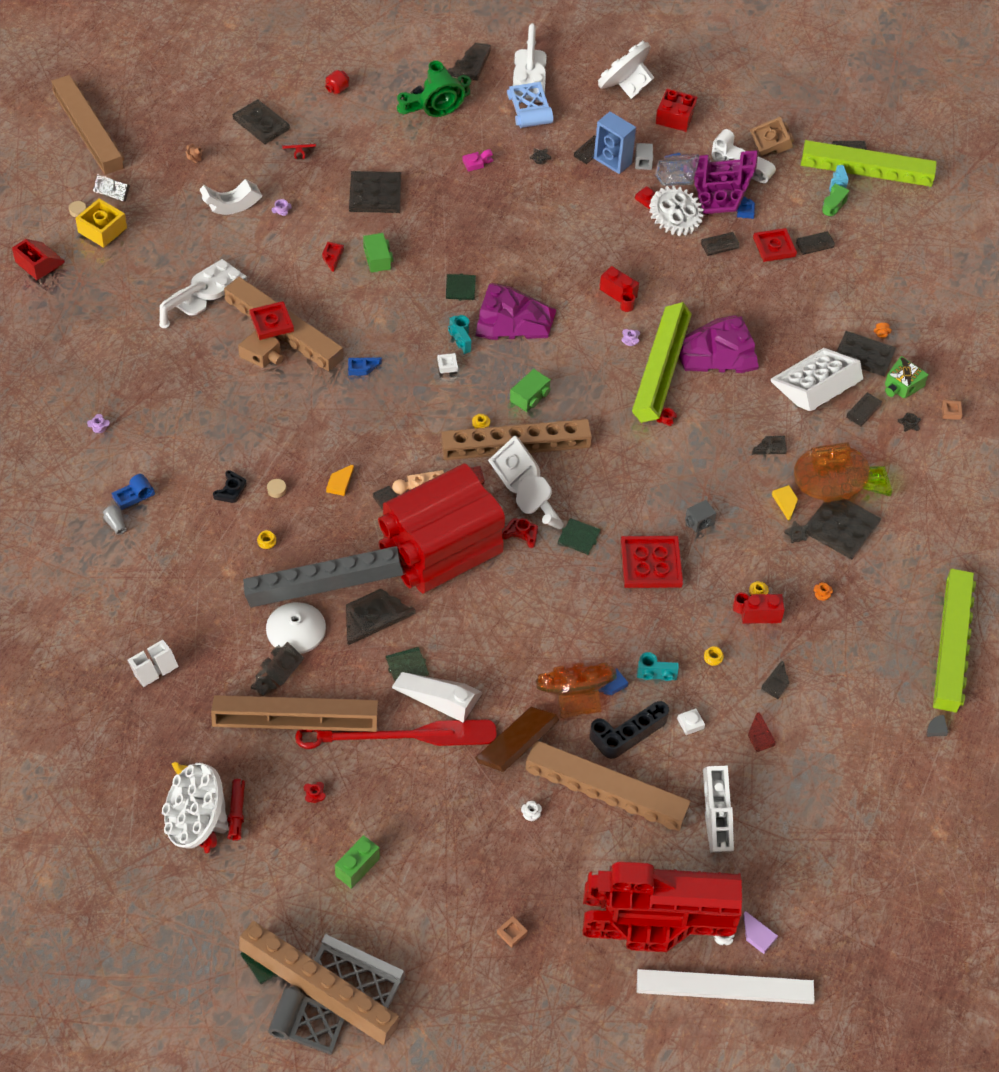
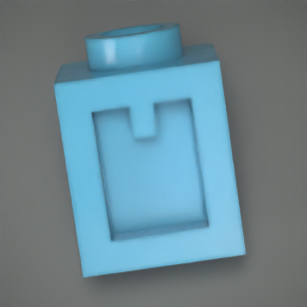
M837 165L831 179L830 192L835 183L847 188L849 178L844 165Z

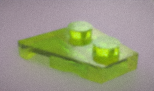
M885 466L848 467L847 474L851 486L886 496L892 495V488Z

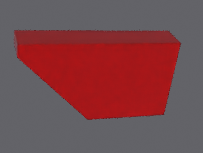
M327 242L322 252V258L330 270L334 272L344 251V245Z

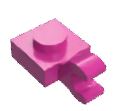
M487 149L481 155L478 152L464 155L462 160L466 169L470 172L484 168L485 163L493 162L491 157L493 153L491 149Z

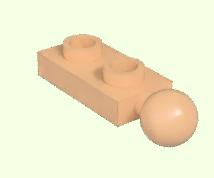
M444 471L407 476V482L398 479L393 483V491L396 494H403L407 489L411 490L443 474Z

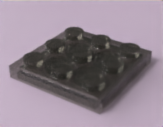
M351 171L349 212L400 213L401 172Z
M832 491L806 524L803 533L852 560L879 525L881 518Z

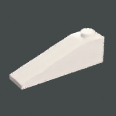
M405 672L400 674L392 686L393 689L461 722L465 721L482 695L481 691L464 683Z

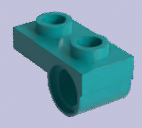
M464 315L451 317L448 326L449 334L454 336L458 348H461L464 354L471 352L472 342L469 337V318Z
M645 652L641 654L638 661L637 678L644 680H677L679 663L657 662L655 654Z

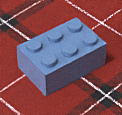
M608 112L597 122L594 159L618 174L622 173L632 164L636 127L612 112Z

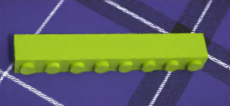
M805 140L800 166L836 171L837 165H844L846 173L932 187L937 161Z
M683 302L666 306L632 409L633 414L641 423L660 418L692 315Z
M950 569L946 579L933 708L957 713L959 706H963L965 701V694H962V689H965L967 682L964 672H967L968 661L965 658L970 650L967 640L970 639L971 628L968 627L973 618V612H970V608H973L975 597L972 596V592L974 593L976 581H973L974 573Z

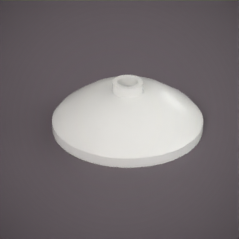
M293 602L282 605L273 611L268 618L266 632L270 643L276 649L288 654H302L313 650L322 642L326 632V623L321 612L312 605Z

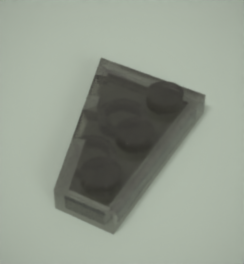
M474 43L464 53L465 56L461 60L458 59L453 68L447 70L451 77L458 78L461 75H467L471 80L478 81L491 51V45Z

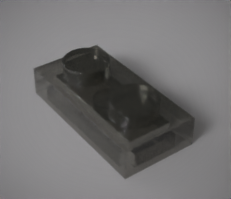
M97 175L93 191L126 201L130 185Z
M828 231L797 238L796 244L803 255L834 248L835 245Z
M733 232L701 240V245L707 256L738 249L740 245Z

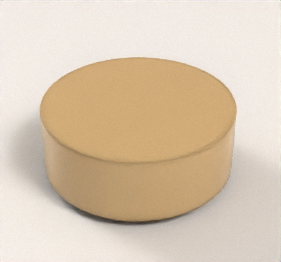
M74 201L69 205V212L73 217H77L86 209V205L82 201Z
M281 479L269 481L267 484L268 494L274 498L282 497L286 493L285 482Z

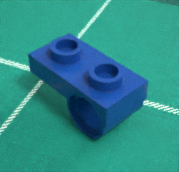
M143 474L133 476L129 481L130 485L112 492V498L121 510L155 495V490Z

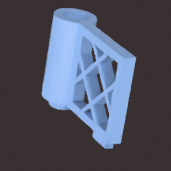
M541 82L509 87L507 95L509 100L512 99L517 113L515 116L516 125L524 128L553 123V112L547 103ZM533 88H538L539 92L535 94L530 90ZM521 91L524 94L520 97L516 95L514 92ZM526 95H529L534 99L530 102L524 98ZM536 100L543 102V105L538 106L534 103ZM522 102L528 105V107L520 109L519 104Z

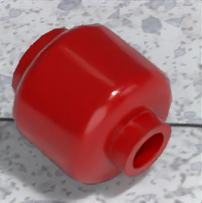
M335 70L326 77L325 87L330 93L340 94L348 88L350 79L344 71Z

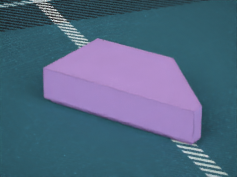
M745 911L743 920L745 923L746 941L764 954L778 936Z

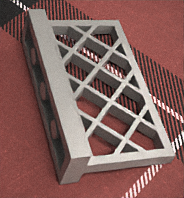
M325 934L314 961L322 965L321 958L324 952L332 954L335 962L323 967L330 969L336 966L339 976L343 980L356 976L359 986L356 988L363 993V989L376 985L379 996L372 999L375 1001L381 999L382 1005L388 1009L400 984L403 983L406 977L404 970ZM347 962L351 963L354 972L342 976L339 965ZM367 971L372 973L374 981L362 985L358 974ZM389 981L394 984L390 992L381 994L379 983Z

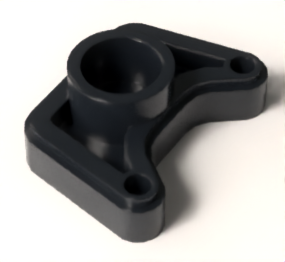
M228 470L225 472L227 480L224 488L214 491L213 498L218 501L235 503L247 486L246 479Z

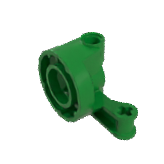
M432 61L429 63L428 77L424 82V91L420 94L399 93L397 96V101L399 102L397 111L401 114H408L423 109L431 117L448 115L462 104L465 97L469 96L471 78L467 75H461L458 78L451 77L440 61Z

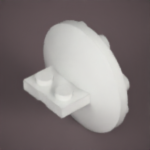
M641 41L638 45H634L629 50L630 53L617 59L611 64L612 67L601 74L602 77L598 80V86L601 89H605L619 84L631 99L634 98L643 87L655 78L643 64L650 51V44Z
M195 763L189 765L173 778V784L168 793L166 803L163 805L162 814L164 815L165 822L164 832L168 835L171 842L178 847L194 848L202 844L212 831L224 834L229 830L225 813L226 807L222 782L218 772L212 766Z

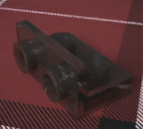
M286 642L282 646L278 644L271 651L273 656L271 658L267 657L260 664L262 669L258 674L262 676L266 672L281 686L304 660V657L290 643Z

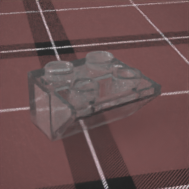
M699 154L668 155L662 158L657 164L656 178L662 186L693 185Z

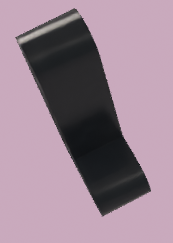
M662 701L654 702L616 729H613L604 719H595L590 727V740L605 757L615 759L663 727L668 719L669 706Z

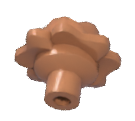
M194 144L187 145V159L195 163L201 162L203 149L200 146L196 147Z

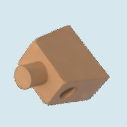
M255 330L238 344L239 357L262 368L266 367L270 362L279 365L283 361V356L280 355V342L275 337L259 340Z

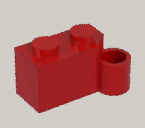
M611 266L601 275L599 290L620 302V309L622 311H632L634 309V301L638 297L639 282Z
M740 592L735 595L733 610L741 614L742 624L781 623L785 611L783 595L751 594L749 597L748 594Z

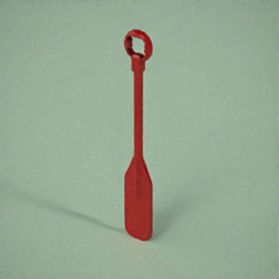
M453 720L435 721L414 730L332 732L299 729L296 732L295 740L304 749H314L320 746L322 742H332V740L414 738L436 746L488 745L496 739V726L491 720H465L464 722ZM305 731L317 732V741L314 743L302 742V733Z

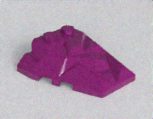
M757 150L741 152L740 160L711 162L709 155L692 156L691 173L695 181L694 184L698 192L699 201L702 204L703 214L737 211L757 168Z
M491 283L487 288L480 309L475 336L491 340H498V336H509V339H515V336H525L526 339L548 338L557 310L510 286Z
M736 315L717 318L685 335L679 354V359L685 371L708 372V369H719V372H725V369L736 370V373H744L758 370L759 367L757 356L754 352V340L742 316Z

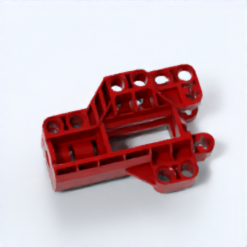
M616 862L610 866L609 871H598V875H592L591 871L588 873V881L584 887L583 904L601 906L602 909L606 907V911L590 910L584 913L583 935L589 938L626 940V948L630 950L668 952L690 934L732 936L736 933L742 914L741 873L678 871L676 869L661 870L654 869V866L648 863Z

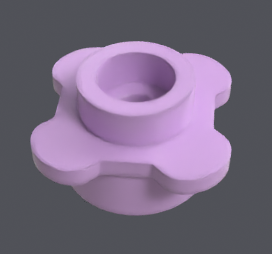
M279 199L275 202L272 212L286 216L292 206L286 200Z
M623 330V343L627 346H634L639 343L638 336L640 332L638 330Z
M97 414L92 420L87 422V425L92 427L95 433H102L110 425V422L105 420L101 414Z

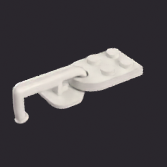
M531 23L527 40L528 49H520L515 53L514 64L516 67L514 69L513 86L541 82L545 94L546 71L544 67L546 66L547 56L545 52L535 50L536 26L534 23ZM533 88L530 90L535 94L539 92L538 88ZM521 91L514 92L516 95L520 97L524 94ZM526 95L524 99L531 102L534 98ZM539 100L535 101V103H543Z
M219 260L196 274L192 278L190 286L176 292L162 302L160 305V327H169L168 311L174 307L179 308L187 315H197L206 309L207 300H215L224 296V288L238 277L247 281V276L225 260Z
M517 436L512 437L488 461L506 487L517 494L516 503L524 513L532 514L541 507L545 513L542 522L557 529H562L564 527L562 520L547 501L552 494L551 486L545 478L540 477L538 464Z

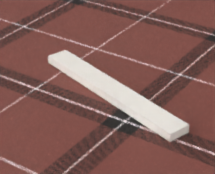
M638 969L637 993L814 1004V980Z

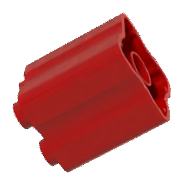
M466 463L383 503V516L378 518V523L384 538L379 540V548L381 550L395 546L398 547L404 571L401 579L409 589L416 586L424 594L503 553L502 530L505 528L504 512L499 503L486 491L475 473Z

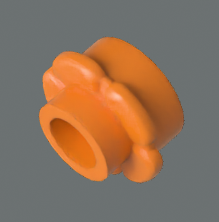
M878 323L874 329V333L880 338L887 337L892 331L888 323Z
M824 582L815 585V597L821 601L829 599L833 593L832 587Z

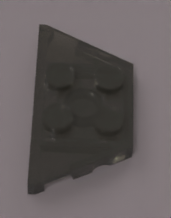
M382 589L346 604L347 644L351 645L415 615V608L412 606L410 608L401 603L400 599L390 596Z

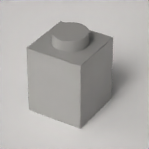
M636 143L635 169L652 170L653 144Z

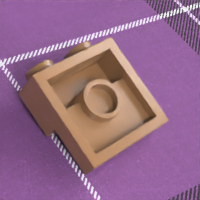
M781 117L750 129L761 156L775 150L779 154L793 148V136L791 133H787L789 131L786 122H782Z

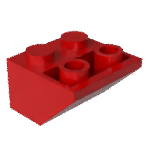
M666 89L657 109L655 124L687 132L698 97Z
M25 239L12 247L15 262L37 281L65 263L59 255L40 241Z

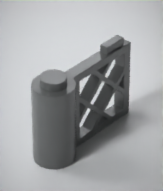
M291 986L284 989L268 1033L278 1039H289L332 1055L344 1019L340 1017L337 1024L329 1027L325 1016L335 1013L316 1000L305 997L299 988ZM307 1004L316 1007L319 1015L308 1019L305 1013ZM321 1018L326 1029L315 1033L311 1022ZM307 1025L311 1035L305 1038L297 1036V1029ZM328 1032L332 1040L330 1046L320 1044L317 1037Z

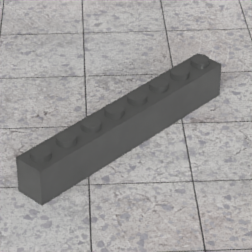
M395 546L243 579L244 593L252 608L402 576L404 571L402 558L398 547Z

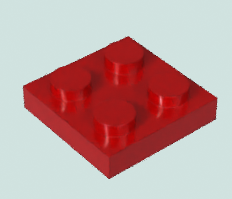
M786 228L754 233L753 239L763 262L796 257L797 251Z
M284 301L249 309V315L259 340L294 332V326Z

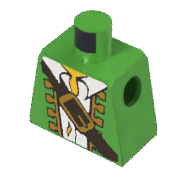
M901 356L887 375L885 381L887 388L885 392L890 397L898 394L902 398H907L926 385L929 374Z

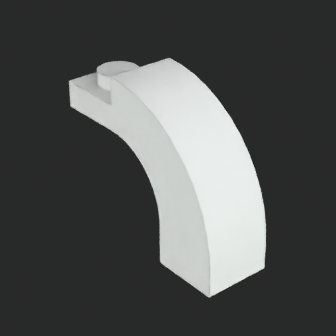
M244 179L234 190L225 193L214 191L205 185L199 189L203 196L202 199L205 203L209 204L212 212L223 215L244 211L253 206L262 197L258 186L247 179Z

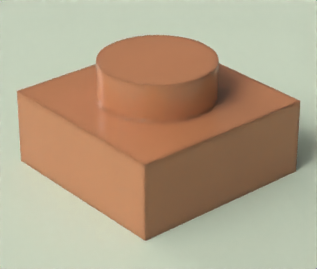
M943 400V419L961 420V401Z
M512 916L497 929V934L513 948L528 935V930Z

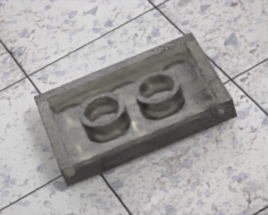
M258 99L233 113V119L263 144H267L290 130L289 123Z
M845 331L836 352L860 360L861 369L885 377L896 347Z

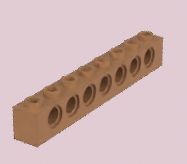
M588 419L441 431V446L444 460L493 456L514 436L521 440L529 453L590 448L591 445Z

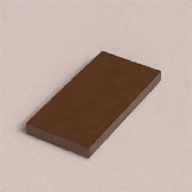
M534 707L528 708L475 757L477 762L505 772L559 721L557 714Z

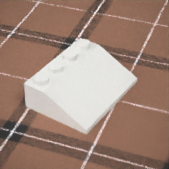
M822 348L771 378V382L798 407L812 411L821 404L830 401L836 395L842 394L846 389L855 386L863 380L860 360Z

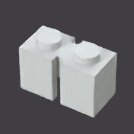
M164 640L147 648L152 661L147 658L144 651L128 659L135 677L143 687L159 678L158 675L162 674L164 676L179 667L171 649Z

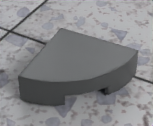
M940 715L932 719L927 728V737L947 736L948 729L945 716Z

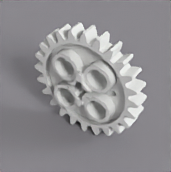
M666 186L665 190L661 188L652 197L649 205L651 207L649 213H653L651 219H656L655 224H660L659 229L666 228L665 233L670 230L671 235L677 232L678 236L681 233L686 236L688 232L692 234L701 224L704 216L702 215L703 209L700 208L702 204L696 203L698 198H692L693 193L687 194V189L683 192L681 187L676 190L675 186H672L670 190Z

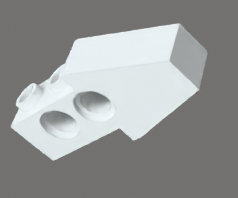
M707 766L703 769L706 806L705 820L710 853L734 851L733 810L730 803L728 766Z

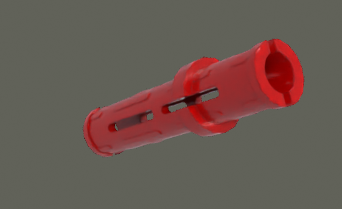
M234 779L232 781L230 814L227 816V822L229 823L227 837L229 840L232 838V841L241 839L242 822H244L245 781L242 780L241 782V779Z

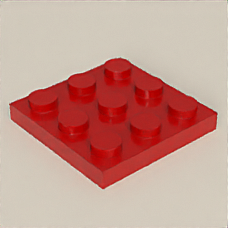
M621 536L624 588H682L683 579L678 536Z

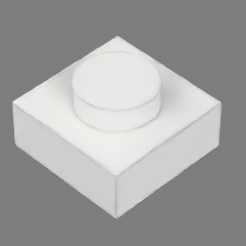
M455 353L437 355L440 373L458 372Z
M697 709L684 712L677 717L686 735L705 728V723Z

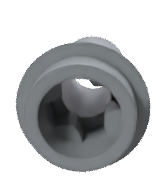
M112 505L103 511L104 520L117 535L123 534L127 530L120 508Z

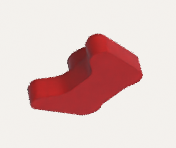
M513 518L502 531V538L518 537L525 540L529 548H534L538 526L530 523L525 518Z

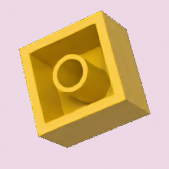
M100 198L75 218L78 233L103 248L127 229L125 213Z

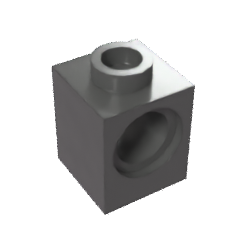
M704 500L687 508L685 522L688 527L697 533L714 525L717 513L708 501Z

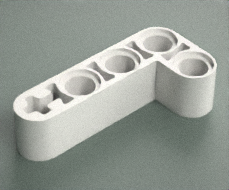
M724 129L714 140L712 148V158L714 161L740 160L741 152L745 150L734 146L735 137L732 131ZM758 157L757 168L752 179L760 183L768 182L776 171L774 164Z

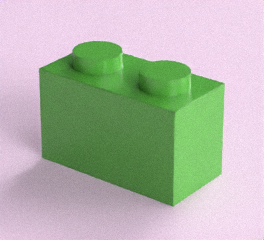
M384 233L363 236V248L370 273L391 270L393 254L389 252L388 239L385 240Z
M532 369L510 390V401L524 411H529L538 404L540 399L549 394L551 379Z
M363 835L335 864V876L352 889L380 859V848Z

